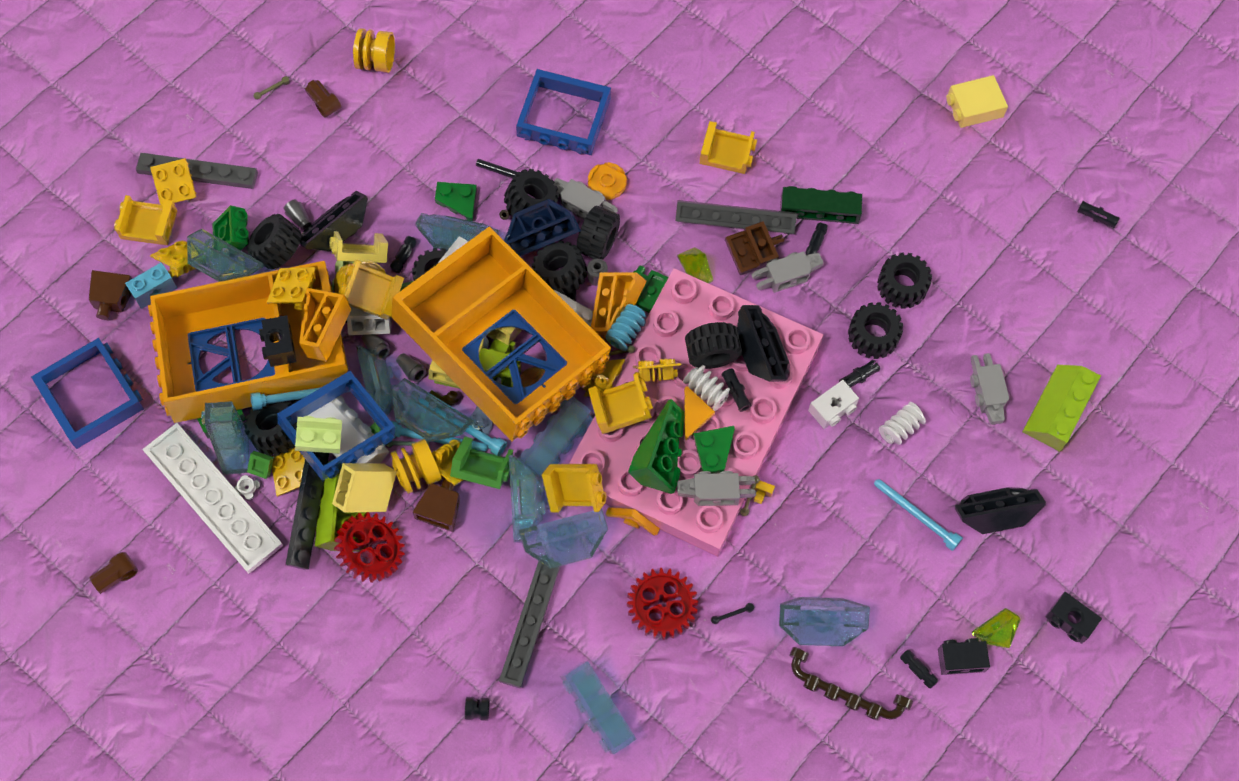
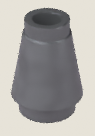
M294 199L284 206L285 215L302 230L311 224L301 202Z
M375 334L362 335L361 339L373 358L383 360L389 355L390 348L387 342Z
M405 353L397 357L396 362L410 381L418 382L425 376L426 370L423 364Z

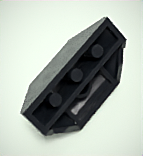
M355 191L351 196L336 203L301 233L299 245L306 249L332 251L329 247L330 237L334 236V231L339 232L343 242L355 235L357 230L363 226L368 201L367 196Z
M742 305L740 307L737 330L742 356L749 373L769 382L786 381L788 379L790 363L776 327L762 313L759 305Z
M1007 487L967 495L955 505V510L963 523L981 534H988L1025 526L1046 506V501L1038 489L1027 490L1024 488Z

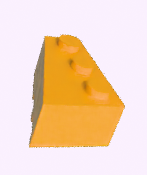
M306 288L307 299L303 309L305 315L301 325L299 344L307 358L327 362L352 309L343 294Z

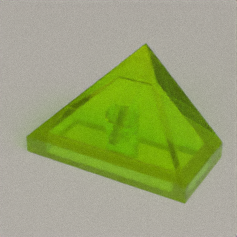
M694 247L677 255L686 274L706 283L713 282L705 253Z
M1004 608L973 630L972 634L981 641H986L989 645L1010 648L1020 622V617Z

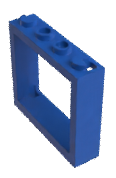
M537 69L516 125L517 137L536 141L542 145L556 146L562 150L568 149L578 154L592 155L611 99V87ZM539 87L600 102L588 139L526 123Z
M99 338L31 376L69 441L76 449L144 410L140 403L143 400L138 390L133 392L130 387L133 385V382L127 374L123 376L120 371L124 369L117 358L112 359L111 354L114 352L107 342L103 344ZM101 353L130 400L80 430L75 431L47 383Z
M351 371L277 413L279 426L295 445L296 430L292 424L297 422V418L311 414L350 390L380 427L381 431L324 466L313 452L300 451L322 481L328 477H335L341 470L343 463H356L359 458L372 454L378 446L388 444L395 437L394 424Z

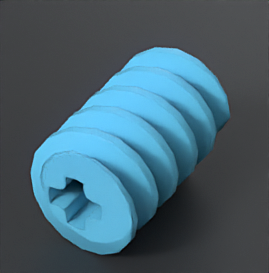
M633 304L626 305L625 309L616 319V323L612 324L611 329L607 331L606 340L613 347L626 351L628 349L627 345L632 343L631 338L634 339L637 336L635 332H640V326L645 325V320L643 319L646 317L645 312Z

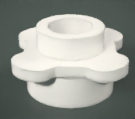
M244 475L237 482V486L234 489L239 494L245 496L247 500H250L254 497L253 493L260 487V483Z

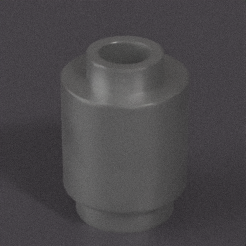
M593 259L587 266L588 280L591 284L598 286L599 273L608 272V266L602 259Z

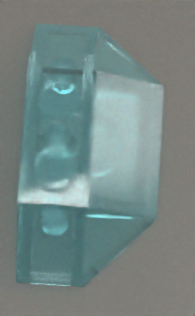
M421 213L415 224L433 248L440 250L445 248L446 252L459 236L470 241L489 227L483 223L446 215H428L425 213ZM493 229L499 235V230Z
M200 229L187 236L188 264L218 282L247 277L264 267L262 262L204 229Z
M358 345L356 350L365 390L388 416L395 406L394 397H398L396 385H391L390 379L393 378L391 366L386 365L384 358Z
M406 378L392 389L395 420L429 442L460 436L474 422V420Z
M508 455L513 542L524 543L543 520V514L546 511L541 494L544 492V483L540 476L517 456Z
M601 508L599 512L590 511L520 529L519 534L524 551L549 569L592 558L608 527Z
M798 597L780 603L779 626L799 645L845 646L862 632L864 633L868 630L870 607L844 598Z

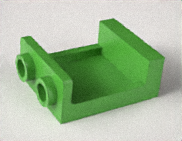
M465 436L452 459L450 476L500 489L503 482L508 481L510 470L514 468L516 458H513L514 450L509 449L505 457L471 449L473 438Z

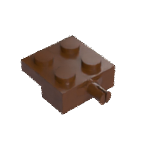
M764 221L745 227L744 231L725 237L726 245L739 275L765 267L770 261L779 258L774 245L784 243L783 235L780 234L771 238Z

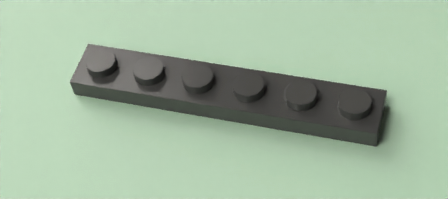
M140 153L136 171L138 174L152 175L150 167L183 158ZM186 159L193 181L254 189L258 174L257 168Z
M678 200L675 221L744 229L764 221L768 231L794 234L797 213Z
M542 556L539 558L499 679L500 683L520 689L522 687L561 567V562Z

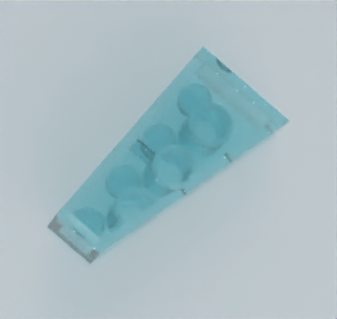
M575 397L563 401L556 416L553 415L548 420L546 429L535 436L534 444L530 449H525L520 456L521 460L519 463L541 481H543L542 473L550 464H558L561 458L559 456L561 453L564 455L571 450L574 444L573 440L582 437L586 433L588 423L592 422L595 416L588 407Z
M232 401L205 403V411L201 413L202 424L206 426L223 475L248 473L249 438L244 431V423Z
M588 661L579 663L560 676L564 688L575 699L574 703L577 709L587 717V725L593 733L596 732L601 740L598 742L605 753L609 751L610 754L614 755L636 740Z

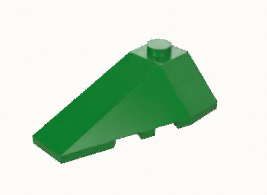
M672 399L667 401L637 449L628 473L641 485L669 494L675 492L680 477V468L677 467L678 457H681L682 450L679 449V437L683 436L684 411Z

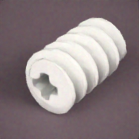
M705 365L692 369L685 376L683 383H689L688 387L691 390L695 389L696 395L701 394V399L703 401L707 400L708 406H713L714 411L718 410L727 400L730 388L722 390L723 382L716 385L718 377L715 376L710 379L711 371L704 374Z
M909 402L896 415H893L890 420H887L884 425H881L879 432L887 443L893 444L895 442L900 445L902 444L901 438L906 440L908 438L907 433L912 435L914 433L913 428L918 430L920 428L919 423L923 425L926 423V420L920 408L913 402Z

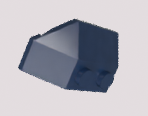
M546 199L516 212L513 215L504 241L519 256H522L576 234L581 230L571 211L550 199Z

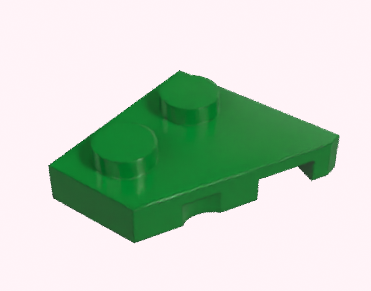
M437 182L435 203L442 207H447L451 212L459 213L466 217L467 221L473 222L477 185Z
M734 426L693 434L702 471H708L711 474L725 471L735 430Z

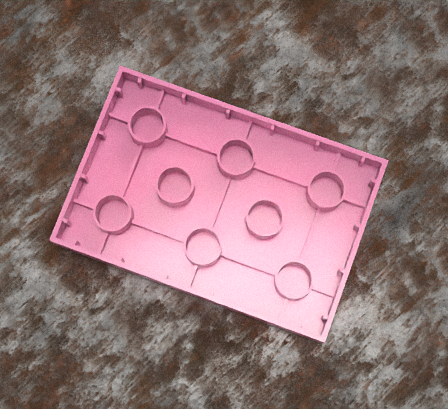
M673 268L645 321V325L642 326L632 345L635 347V352L628 353L622 365L621 373L616 376L612 384L613 387L634 381L633 374L638 372V369L633 368V366L638 365V361L651 360L654 361V364H658L659 359H675V362L681 363L680 366H673V369H677L678 377H674V380H662L661 368V381H658L657 368H655V381H652L650 369V381L645 382L648 391L644 393L645 396L654 398L659 402V406L651 421L644 420L602 434L597 424L596 416H594L569 464L598 465V470L602 475L603 491L606 493L605 504L613 508L635 509L659 527L660 530L718 557L746 498H740L738 505L698 506L694 502V498L678 496L677 486L673 494L649 488L636 481L628 473L634 454L667 401L672 399L684 411V388L689 383L685 384L683 380L692 369L696 368L689 363L685 343L686 334L696 327L715 322L731 323L737 327L740 307L742 305L756 304ZM760 307L762 313L776 327L790 363L788 379L783 382H769L750 374L742 355L728 365L704 369L703 371L704 374L708 371L712 372L709 377L710 379L717 376L718 379L715 384L723 382L722 390H725L728 386L721 374L725 370L733 368L740 384L744 385V392L752 405L748 410L740 412L733 396H730L728 393L725 403L696 432L729 426L735 427L725 471L738 473L739 476L758 475L824 335L763 307ZM684 418L683 436L679 437V449L682 450L681 457H678L677 467L680 468L678 481L692 479L694 474L702 472L693 435L688 440L685 439ZM739 485V489L751 488V485Z

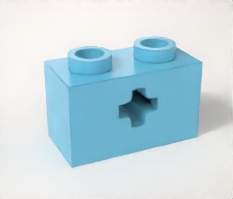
M162 262L125 283L141 309L151 304L150 296L172 292L177 289Z

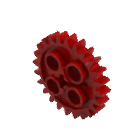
M366 512L364 516L361 513H358L355 517L351 516L348 522L345 521L341 525L342 528L337 531V534L340 536L334 539L335 542L339 543L334 547V550L340 551L336 558L343 559L340 566L347 565L346 573L353 571L354 579L361 575L362 582L368 577L371 583L376 578L379 582L385 577L389 578L392 573L398 570L397 566L403 562L400 558L405 555L404 552L400 551L405 547V544L399 543L403 536L395 534L399 528L392 529L393 522L385 523V516L381 520L378 519V513H375L372 517L369 512ZM373 531L379 535V538L374 536ZM353 536L357 537L360 543L355 542ZM380 551L386 554V558L380 554ZM360 556L364 557L367 563L362 562Z
M660 568L659 573L656 574L654 569H651V576L644 572V580L636 578L638 586L631 585L630 589L634 593H628L627 598L632 600L627 602V607L632 608L628 611V616L635 615L632 619V624L639 622L637 630L645 628V636L653 632V639H656L657 635L661 634L662 639L665 640L666 634L669 633L673 639L675 631L682 635L681 627L689 629L690 625L687 621L694 622L695 618L691 614H697L698 609L692 606L698 605V600L692 598L696 597L697 592H690L693 584H685L687 577L679 579V571L672 575L670 568L667 574L664 573L663 568ZM671 586L675 589V593L667 594L664 588ZM650 592L655 597L652 600H646L643 594ZM659 600H662L663 603H666V607H662V605L659 604ZM673 607H679L682 610V613L679 615H674L673 613H671L670 609ZM652 613H658L661 616V619L658 621H653L650 619L649 615Z

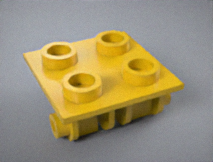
M186 158L150 167L160 205H164L165 200H171L176 203L196 198L197 193L193 186L192 175L190 174Z
M182 240L175 242L167 248L159 249L158 252L151 254L150 257L170 267V270H168L170 276L177 278L184 273L203 266L206 262L205 256L209 255V253Z
M280 268L267 303H294L295 309L302 310L307 299L306 288L312 289V285L316 280V268Z
M672 358L659 359L658 364H654V361L646 360L638 361V365L633 366V368L638 369V372L635 373L638 374L640 380L644 379L645 382L650 381V369L651 379L655 381V368H657L658 381H661V368L662 380H674V377H678L677 369H673V366H680L681 363L675 362V359Z
M625 359L608 360L604 372L598 376L595 374L591 378L590 383L583 388L586 391L584 396L590 397L588 389L594 386L597 387L599 392L612 388V383L616 376L622 371Z
M456 439L451 440L449 444H444L432 452L440 475L454 486L463 481L462 479L450 476L452 459L461 444Z
M294 447L293 449L290 448L285 454L282 452L279 456H271L274 457L272 473L276 496L278 497L300 488L305 458L300 451H295Z

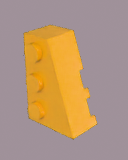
M637 272L599 273L591 328L602 339H606L607 331L611 329L612 324L616 323V319L625 309V306L628 304L636 305L646 284V280Z

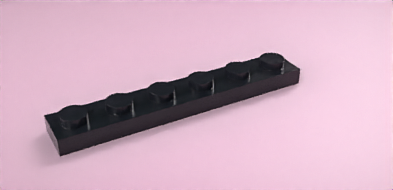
M313 452L323 466L328 463L330 453ZM306 459L285 564L302 570L309 569L325 480H321Z

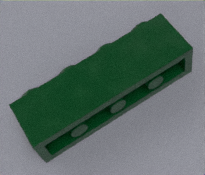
M795 186L783 187L780 211L797 213L796 219L859 224L862 215V194L853 191L837 192L836 190L803 189Z

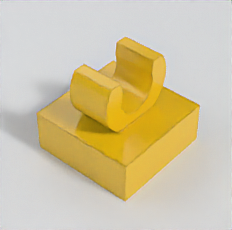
M760 480L754 489L756 490L754 502L762 504L765 495L772 497L775 486Z

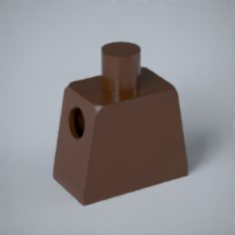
M92 270L89 302L93 308L98 309L97 318L108 320L111 311L122 312L131 296V292L125 284L132 279L130 275Z
M445 478L441 486L430 484L413 510L414 518L453 532L460 504L459 493L453 491L455 486Z

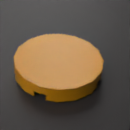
M606 162L605 164H598L590 170L588 188L602 193L605 200L617 198L625 191L627 185L624 170L617 164Z

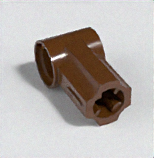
M312 80L308 83L305 91L314 101L318 111L324 118L342 108L337 97L333 93L330 94L319 80Z
M121 552L112 557L107 566L90 576L89 579L101 594L119 581H127L134 577L138 569L127 552Z

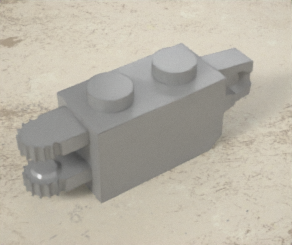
M558 178L554 180V185L557 186V192L561 198L562 207L571 211L579 218L585 220L589 211L596 205L614 213L618 212L617 207L605 201L602 193L589 189L584 183L576 182L573 179L569 182Z
M804 251L800 253L794 252L785 258L770 261L766 264L765 268L759 269L751 275L754 280L767 277V279L760 281L756 285L758 290L771 287L773 292L776 293L808 282L811 272L823 266V260L819 253L806 255Z
M987 353L983 356L985 366H980L979 358L977 355L971 356L973 373L970 376V383L972 387H975L976 405L980 406L981 413H986L991 425L1001 424L1005 420L1003 407L1009 400L1001 365H993L991 355Z
M702 471L694 474L692 479L678 481L677 493L678 496L694 498V502L698 506L738 505L740 498L756 496V490L739 489V485L755 484V477L739 476L738 473H733L732 471H722L720 474Z

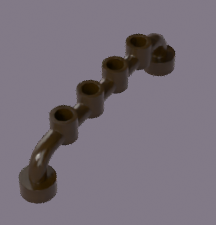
M793 647L789 654L793 658L791 663L792 672L798 679L805 682L804 688L816 692V689L819 688L825 691L824 697L832 701H837V698H841L846 701L845 706L854 711H857L858 707L867 710L865 715L877 721L879 717L889 720L897 719L905 710H910L912 706V700L896 694L893 701L896 708L891 711L886 710L878 704L862 699L856 694L849 693L834 684L821 680L815 675L802 671L800 663H806L809 656L807 652Z

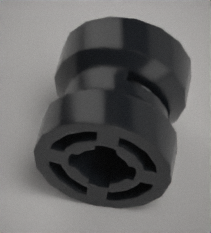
M466 697L465 720L479 718L482 721H488L490 699L482 697L479 700L474 697Z

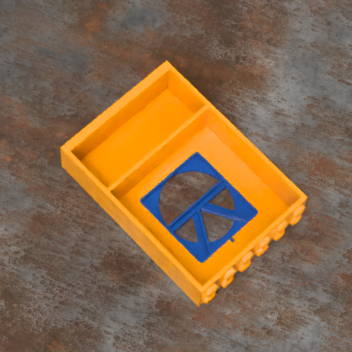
M490 226L392 298V318L512 442L516 438L521 439L524 437L532 425H539L548 412H555L563 400L571 399L579 387L584 388L587 386L595 374L598 376L606 369V362L610 358L611 347ZM501 327H515L533 335L487 372L484 371L479 360V346L489 332ZM540 342L545 350L547 360L543 361L524 353ZM516 360L545 370V373L535 384L523 387ZM509 366L513 387L501 385L494 381L493 377Z
M325 261L290 267H315L316 280L312 285V289L333 293ZM279 270L150 296L151 304L148 305L150 317H153L150 327L152 334H155L156 338L152 340L153 348L158 353V357H155V364L157 370L160 369L157 381L159 387H162L163 392L159 393L162 406L165 405L166 415L171 416L174 423L212 414H220L234 409L239 410L252 407L251 393L260 392V394H265L266 396L325 386L348 372L341 333L327 362L307 358L299 344L305 311L303 309H295L294 303H267ZM287 315L291 326L297 362L271 367L269 361H267L265 367L256 376L242 381L234 330H249L259 334V329H263L261 320ZM226 332L228 349L207 343L213 337ZM202 350L227 356V358L208 372L202 373L199 366V356ZM231 366L233 383L223 384L213 381L216 376Z

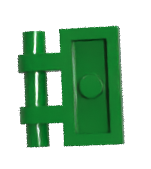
M639 265L637 270L633 272H637L646 280V284L635 306L650 313L669 277L652 269L647 276L644 274L645 267Z

